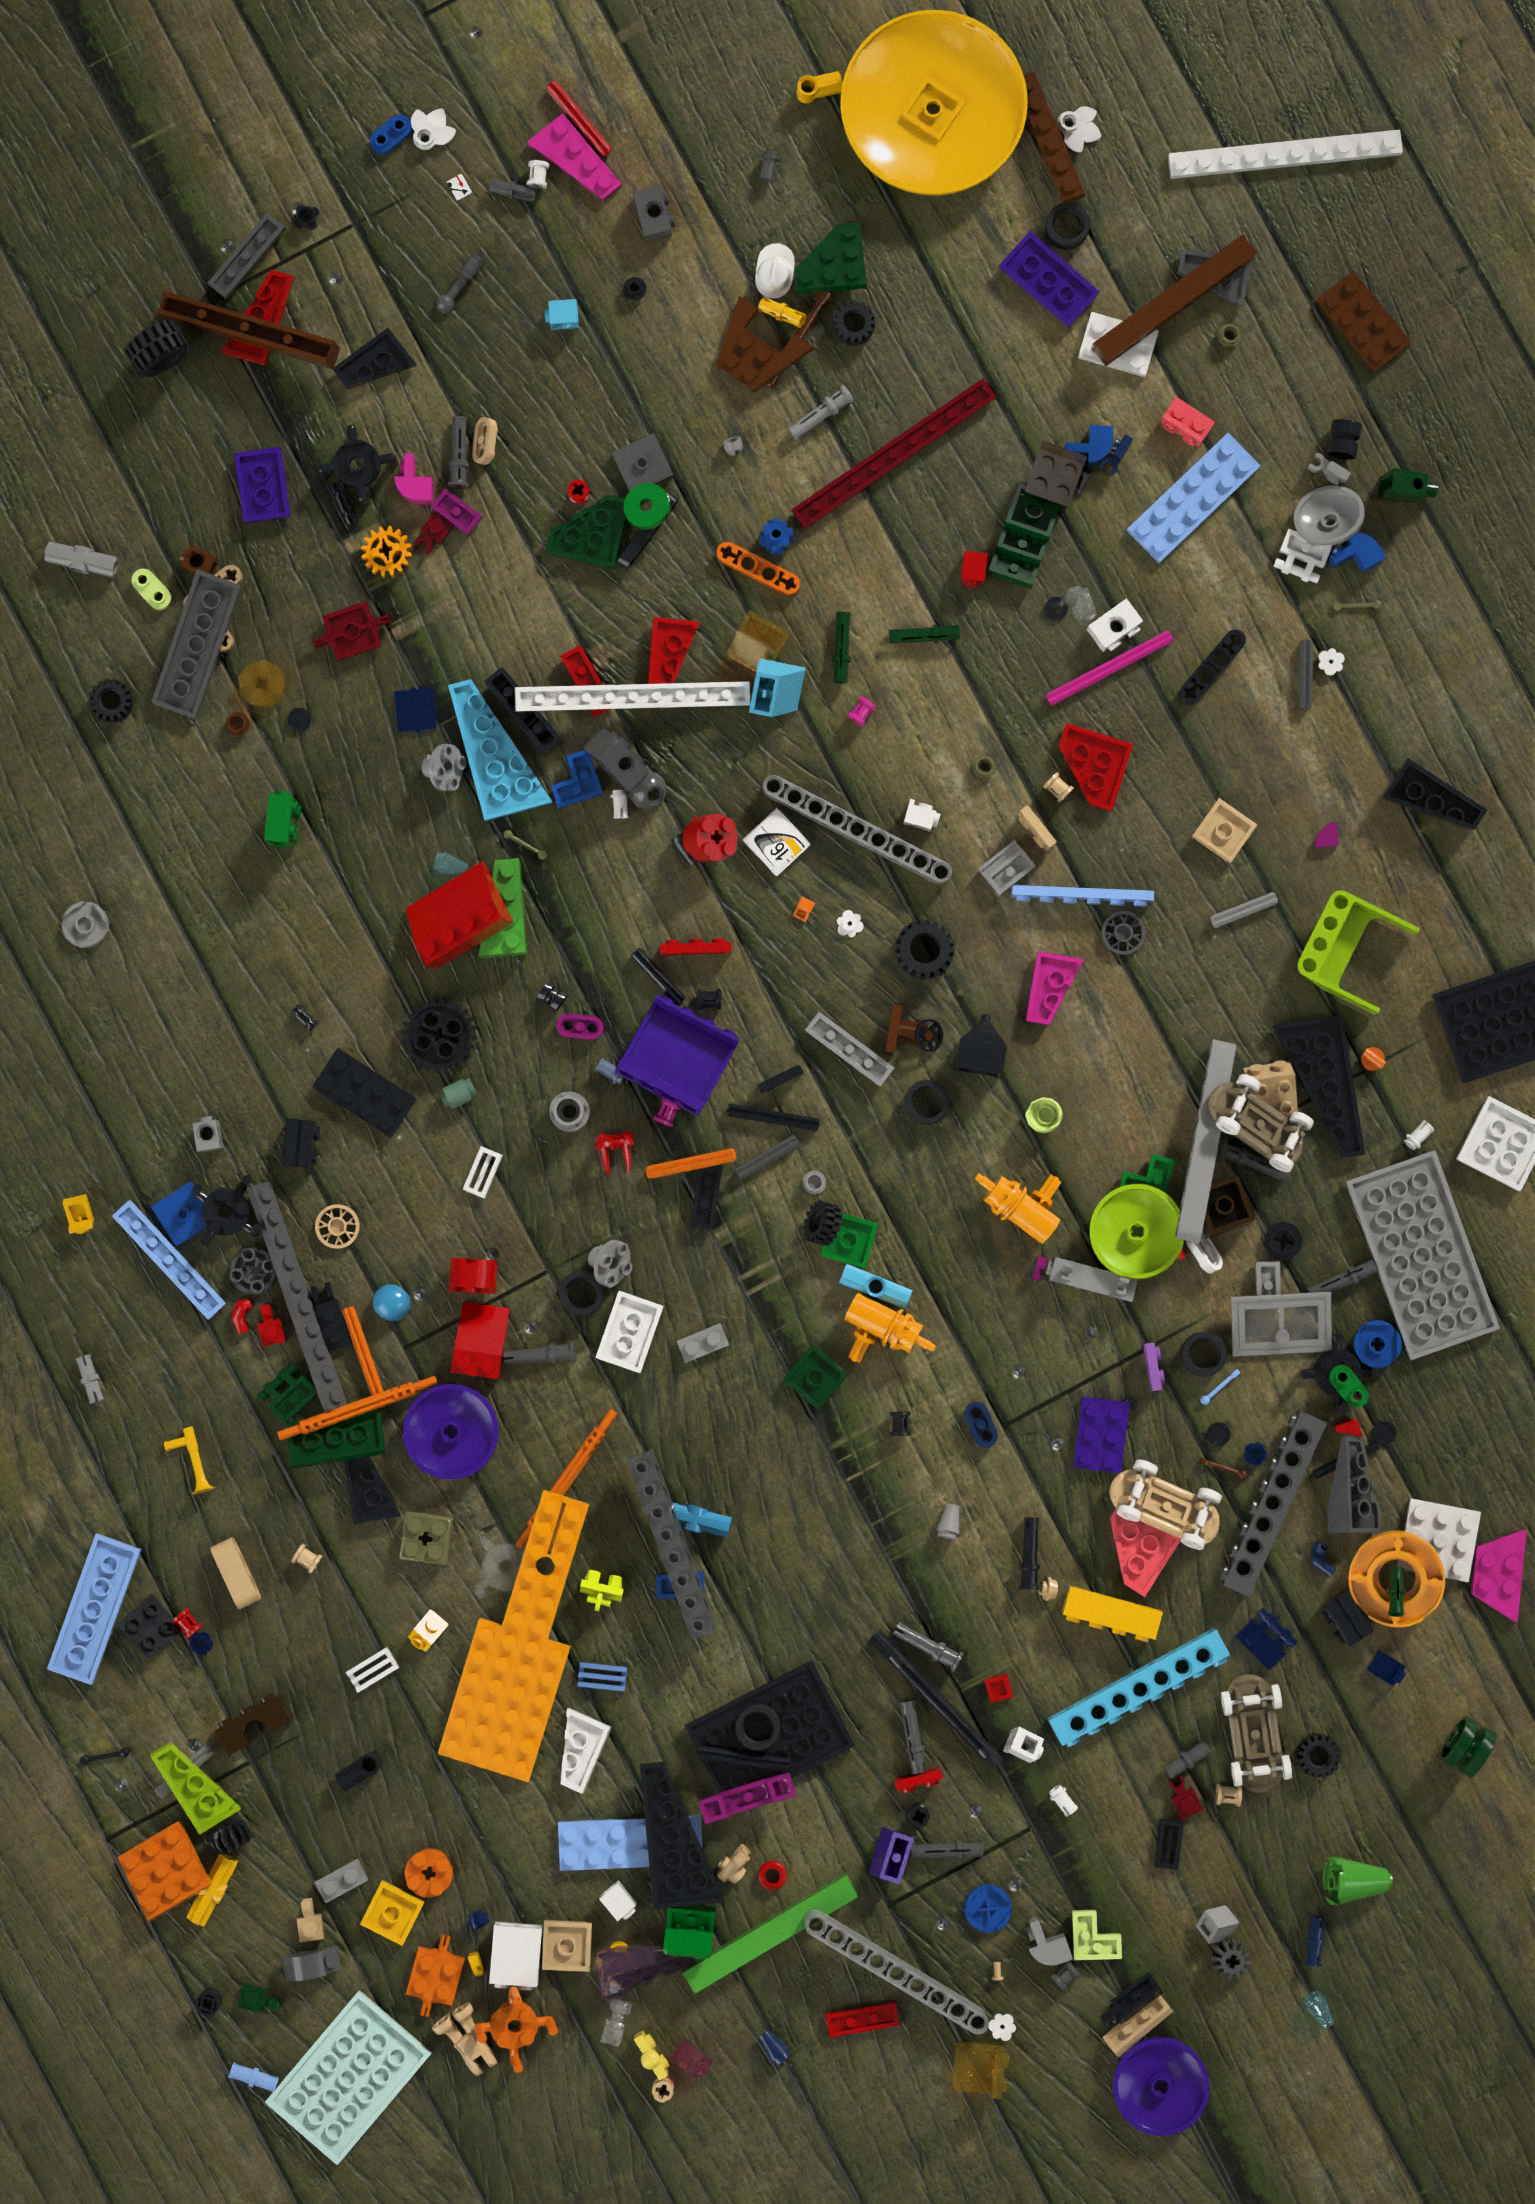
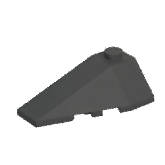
M1342 1437L1327 1508L1328 1533H1382L1381 1507L1379 1501H1375L1372 1489L1375 1488L1373 1480L1369 1479L1367 1471L1369 1462L1362 1437Z

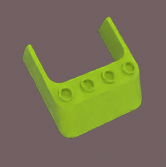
M1336 891L1330 896L1298 960L1297 968L1301 975L1321 989L1376 1015L1379 1013L1380 1008L1339 988L1340 978L1367 924L1373 919H1381L1411 935H1416L1420 928L1346 891Z

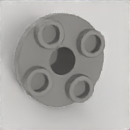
M441 744L434 749L431 755L427 754L424 758L422 772L426 777L430 778L436 789L440 791H455L459 787L467 761L454 745Z
M611 1240L603 1246L601 1244L593 1248L589 1253L588 1263L594 1268V1276L598 1283L611 1288L618 1284L632 1270L628 1244L622 1241Z

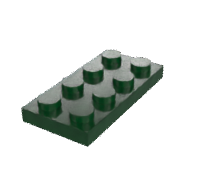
M381 1408L305 1435L301 1433L289 1437L288 1447L291 1468L296 1469L386 1454ZM302 1420L286 1422L287 1428L298 1425L299 1421Z

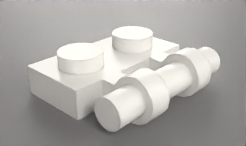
M1288 529L1279 551L1288 556L1286 561L1276 558L1273 567L1281 569V572L1288 575V573L1299 576L1302 581L1308 582L1309 580L1317 584L1320 575L1312 572L1314 566L1321 569L1324 568L1332 545L1312 544L1304 540L1298 532ZM1294 559L1306 562V568L1294 565Z

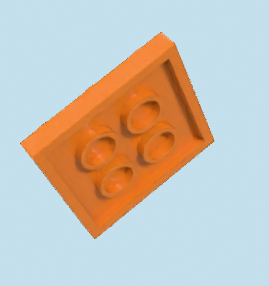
M180 1821L117 1857L148 1921L156 1919L212 1886L194 1846Z

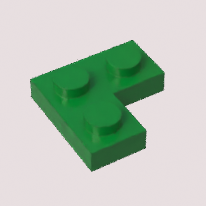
M1151 1154L1146 1177L1123 1171L1119 1187L1131 1184H1144L1158 1188L1167 1194L1175 1160Z

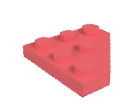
M1115 1508L1109 1518L1123 1583L1145 1597L1181 1539L1141 1521L1134 1522L1124 1519L1117 1514V1509Z

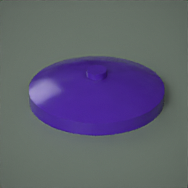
M444 1384L425 1391L413 1402L405 1417L403 1437L409 1456L424 1472L441 1479H460L477 1472L490 1460L498 1443L499 1425L493 1407L482 1394L464 1385Z
M1151 2037L1134 2044L1122 2055L1113 2075V2094L1119 2111L1133 2127L1147 2134L1166 2136L1182 2132L1194 2124L1201 2116L1209 2097V2078L1202 2060L1188 2045L1169 2037Z

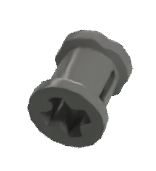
M1071 1961L1065 1962L1066 1964L1060 1970L1050 1975L1063 1991L1067 1990V1985L1082 1975Z

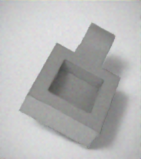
M1316 453L1314 458L1320 462V465L1314 466L1310 463L1307 468L1314 473L1323 471L1328 481L1335 485H1344L1351 472L1333 461L1326 460L1322 454Z

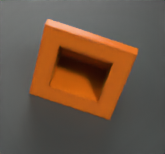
M802 896L793 916L806 922L815 902Z

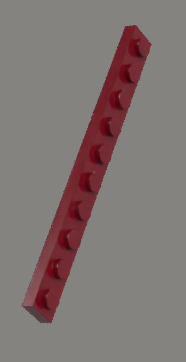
M982 378L791 509L792 514L802 528L806 530L996 400V395L984 378Z

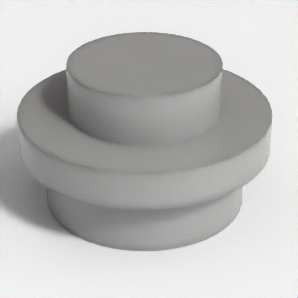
M810 1171L803 1178V1187L810 1194H819L826 1187V1178L819 1171Z

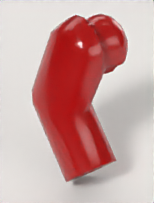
M248 1299L238 1300L231 1313V1319L238 1335L249 1331L244 1319L246 1311L252 1308V1304Z

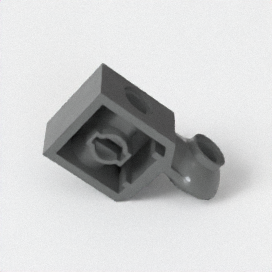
M602 728L583 749L612 780L630 794L636 806L647 810L659 806L667 793L663 777L653 773L645 764L644 759L630 749L631 745L623 737L620 738L614 731L609 733ZM651 789H654L653 793L650 796H648V792Z

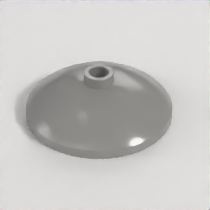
M1335 485L1320 487L1305 495L1296 506L1294 512L1295 528L1304 540L1312 544L1322 546L1339 544L1351 538L1362 526L1365 517L1364 505L1361 498L1349 488Z

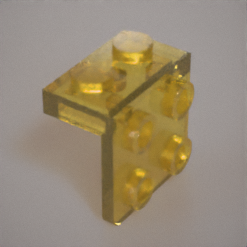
M957 2042L955 2047L953 2089L956 2091L989 2093L992 2099H1001L1002 2092L1006 2093L1007 2078L1003 2077L1004 2068L1009 2066V2054L1005 2053L1004 2045Z

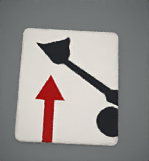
M462 174L447 181L456 200H460L472 193Z

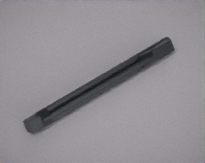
M881 1629L869 1638L868 1641L963 1738L991 1770L1002 1762L1004 1758L914 1666Z

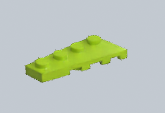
M172 1742L167 1743L150 1754L153 1762L199 1835L241 1810V1807Z

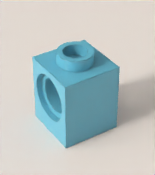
M577 299L548 301L549 308L545 309V322L550 323L551 330L579 328Z

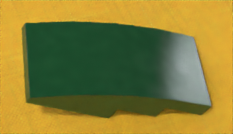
M1019 483L987 574L1032 589L1061 504L1025 492L1026 485Z

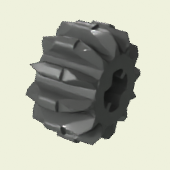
M1235 1939L1231 1940L1230 1946H1228L1226 1940H1223V1949L1219 1946L1214 1947L1219 1955H1211V1959L1217 1961L1212 1965V1968L1214 1970L1219 1969V1977H1223L1226 1974L1228 1981L1232 1980L1233 1974H1235L1237 1980H1240V1971L1244 1974L1249 1973L1244 1965H1252L1251 1960L1245 1959L1251 1955V1952L1249 1950L1243 1951L1245 1944L1240 1943L1237 1946ZM1231 1955H1233L1237 1961H1232V1965H1229L1226 1959H1230Z

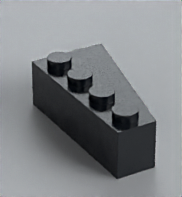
M1409 758L1405 760L1380 797V799L1469 830H1475L1488 811Z

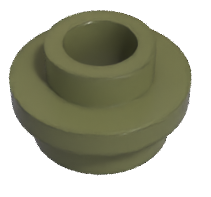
M1229 323L1219 329L1218 340L1223 346L1234 347L1239 343L1241 331L1238 326ZM1228 332L1232 333L1233 339H1227L1225 334Z
M981 755L975 759L973 771L979 778H990L996 771V762L988 755ZM986 763L989 769L982 771L980 765Z

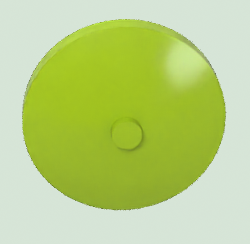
M1131 1184L1111 1191L1099 1202L1091 1218L1090 1241L1095 1255L1108 1270L1124 1278L1147 1279L1159 1275L1175 1262L1184 1244V1240L1175 1238L1180 1209L1170 1196L1153 1186Z

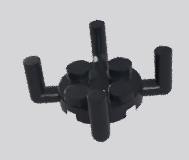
M349 425L347 427L348 441L340 446V449L334 456L333 463L320 465L318 472L322 479H328L330 473L335 472L344 485L357 489L358 500L361 506L367 508L370 505V501L367 497L366 486L377 480L381 464L389 463L392 468H396L399 462L395 454L379 455L372 445L363 440H358L359 434L356 427ZM355 458H361L364 462L362 468L358 470L351 468V461Z
M250 1175L243 1176L235 1190L219 1188L207 1195L202 1191L200 1184L193 1186L191 1195L203 1203L201 1214L204 1225L207 1228L200 1241L203 1246L209 1245L215 1235H232L243 1229L256 1237L261 1232L262 1227L260 1224L252 1225L248 1222L249 1204L243 1194L252 1181ZM228 1206L232 1211L231 1217L222 1218L218 1212L219 1208Z
M1334 1333L1332 1335V1350L1320 1356L1314 1365V1369H1300L1297 1375L1301 1379L1314 1378L1315 1383L1324 1393L1334 1396L1335 1412L1344 1414L1347 1412V1407L1343 1404L1342 1397L1329 1381L1331 1369L1337 1365L1348 1366L1360 1381L1362 1377H1379L1382 1372L1380 1368L1376 1367L1361 1368L1355 1355L1341 1349V1342L1345 1339L1342 1333ZM1344 1373L1343 1377H1342L1339 1381H1341V1382L1345 1381V1379H1346L1345 1373Z

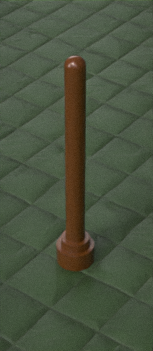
M818 292L814 294L815 298L813 301L815 303L808 312L803 326L798 329L795 335L804 339L822 307L825 308L826 305H830L834 298L832 293ZM782 373L767 383V387L773 388Z

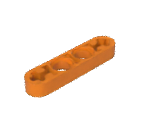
M723 542L718 546L717 558L722 564L786 596H793L798 593L800 580L795 574L731 542ZM731 548V554L736 557L738 552L742 553L738 558L737 565L733 564L735 558L731 556L724 559L721 551ZM743 559H753L755 562L754 567L751 570L744 569L741 566ZM766 568H771L775 571L776 575L774 579L768 581L763 578L762 572ZM779 574H783L782 580L789 582L790 579L794 580L795 589L790 588L786 590V585L782 582H779V586L775 585L779 579Z

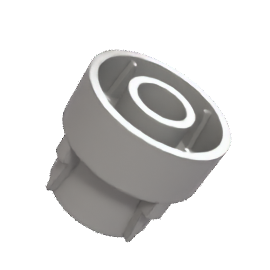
M562 1092L551 1102L549 1109L550 1119L558 1129L565 1132H576L582 1129L589 1120V1104L583 1096L576 1092ZM572 1105L576 1108V1115L568 1119L564 1117L563 1110L566 1106Z

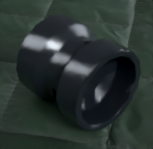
M548 981L537 995L536 1000L541 1004H547L549 1009L556 1013L567 999L568 994L563 990L559 991L554 983Z
M215 1988L205 1989L196 1999L195 2006L197 2011L203 2016L215 2014L222 2005V1995Z

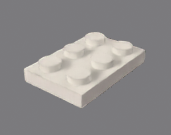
M1091 312L1078 358L1105 366L1097 354L1091 350L1092 344L1123 321ZM1156 330L1107 367L1145 377L1159 331Z
M618 1291L596 1358L641 1373L664 1306Z

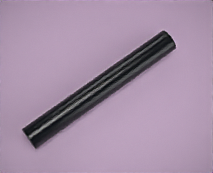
M1377 1441L1365 1446L1366 1454L1369 1455L1380 1450ZM1338 1459L1313 1470L1312 1473L1315 1479L1335 1471Z

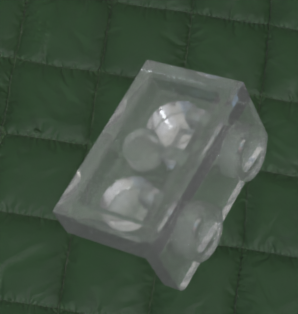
M1080 586L1068 589L1067 594L1064 595L1060 602V606L1064 607L1074 604L1075 606L1072 607L1073 614L1076 620H1080L1081 626L1091 623L1096 615V611L1088 587L1081 589Z

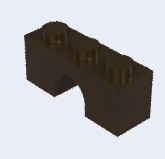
M271 1693L260 1699L261 1705L255 1708L249 1705L239 1711L241 1716L232 1720L231 1717H228L218 1723L220 1728L214 1732L228 1756L252 1743L247 1732L251 1721L263 1722L269 1732H272L294 1719L281 1694L274 1697Z

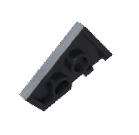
M388 327L336 365L333 372L346 389H350L416 367L417 365Z

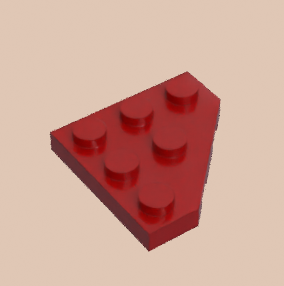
M1066 723L1058 746L1088 804L1112 812L1133 744Z

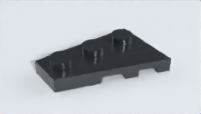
M371 1457L344 1461L354 1524L401 1516Z

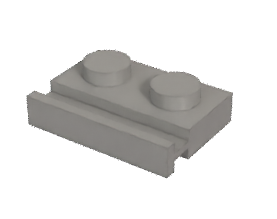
M1014 840L978 868V871L997 895L1000 896L1033 870L1036 865L1017 844L1016 840Z

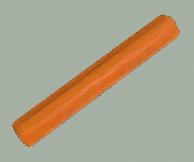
M730 1148L650 1165L646 1167V1174L648 1178L653 1179L736 1161V1152Z
M353 1306L347 1307L342 1310V1314L372 1396L383 1392V1388L355 1308Z

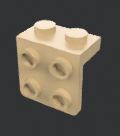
M1276 1061L1266 1065L1254 1064L1243 1068V1074L1252 1076L1261 1083L1259 1091L1253 1094L1285 1117L1291 1116L1293 1112H1298L1296 1079L1290 1061Z

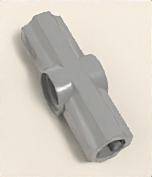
M49 541L45 549V562L65 566L70 570L84 574L91 572L114 578L117 573V557L94 552L93 549L84 546L74 545L72 547Z

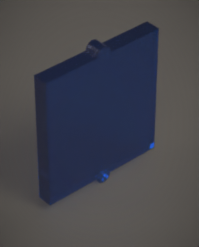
M412 687L411 690L394 691L398 732L416 731L419 733L420 730L437 729L433 687L422 689Z

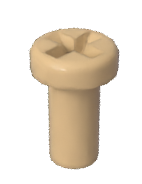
M993 1962L994 1977H992V1980H1003V1976H1001V1962Z

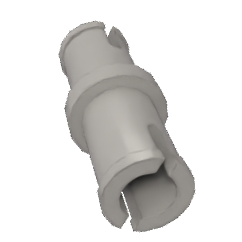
M88 1354L84 1355L86 1366L82 1356L76 1358L82 1376L80 1381L85 1386L89 1404H94L96 1400L93 1393H96L98 1402L103 1401L104 1397L98 1382L100 1379L99 1374H96L91 1355Z

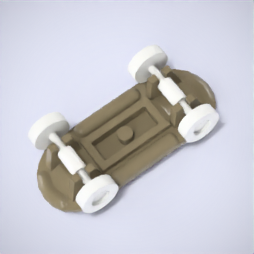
M1246 1074L1239 1075L1236 1083H1224L1214 1088L1209 1096L1208 1109L1211 1117L1216 1122V1126L1221 1131L1236 1136L1266 1157L1274 1168L1283 1172H1291L1303 1151L1305 1132L1300 1131V1129L1311 1130L1314 1124L1313 1119L1301 1112H1293L1290 1119L1285 1117L1253 1094L1259 1091L1261 1083L1254 1077Z
M1253 1674L1238 1676L1230 1683L1227 1691L1221 1692L1223 1713L1229 1719L1235 1761L1231 1762L1233 1783L1235 1787L1243 1786L1249 1791L1263 1793L1275 1788L1281 1781L1282 1776L1284 1780L1292 1779L1289 1755H1282L1276 1709L1282 1708L1281 1692L1278 1684L1269 1686L1259 1676Z

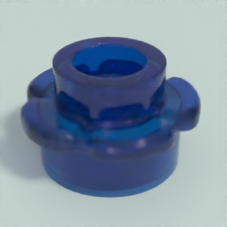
M1259 1442L1248 1444L1245 1447V1460L1254 1466L1261 1465L1262 1461H1265L1267 1458V1451L1264 1449V1445ZM1255 1451L1258 1453L1257 1456L1253 1455Z
M206 1632L193 1634L189 1643L191 1651L197 1653V1655L207 1654V1651H210L213 1647V1641L210 1639L211 1636Z
M478 1910L470 1914V1920L467 1921V1925L469 1924L472 1930L484 1927L490 1923L487 1917L489 1913H483L482 1910Z

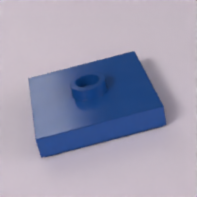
M189 1182L151 1206L176 1247L206 1229L201 1214L203 1203L191 1195V1190L194 1186L193 1182Z

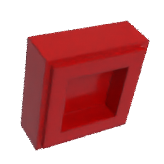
M1008 1674L984 1679L990 1703L1013 1698Z

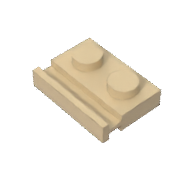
M1027 805L1020 810L1018 814L1020 817L1019 821L1025 829H1029L1032 832L1035 842L1041 848L1044 847L1046 851L1053 848L1057 841L1031 808Z

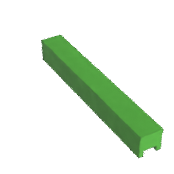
M848 1873L842 1874L711 1952L709 1959H699L682 1969V1975L687 1979L693 1992L701 1991L805 1929L804 1916L809 1910L818 1909L829 1915L856 1899L858 1893L851 1883ZM818 1918L812 1919V1920L810 1921L809 1925H812L813 1923L819 1921L820 1919H818Z

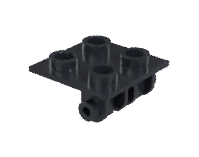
M153 1594L116 1624L147 1660L152 1658L182 1631L176 1623H172L174 1618Z

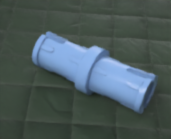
M233 2062L228 2077L248 2083L250 2087L254 2085L274 2092L279 2077L260 2072L259 2068L254 2067V2069L235 2062Z

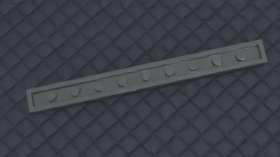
M271 1182L247 1188L258 1223L262 1227L261 1232L323 1411L327 1412L347 1405Z

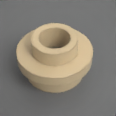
M1045 1577L1044 1581L1040 1582L1039 1594L1042 1595L1043 1600L1049 1601L1056 1598L1058 1583L1056 1580H1052L1051 1577Z

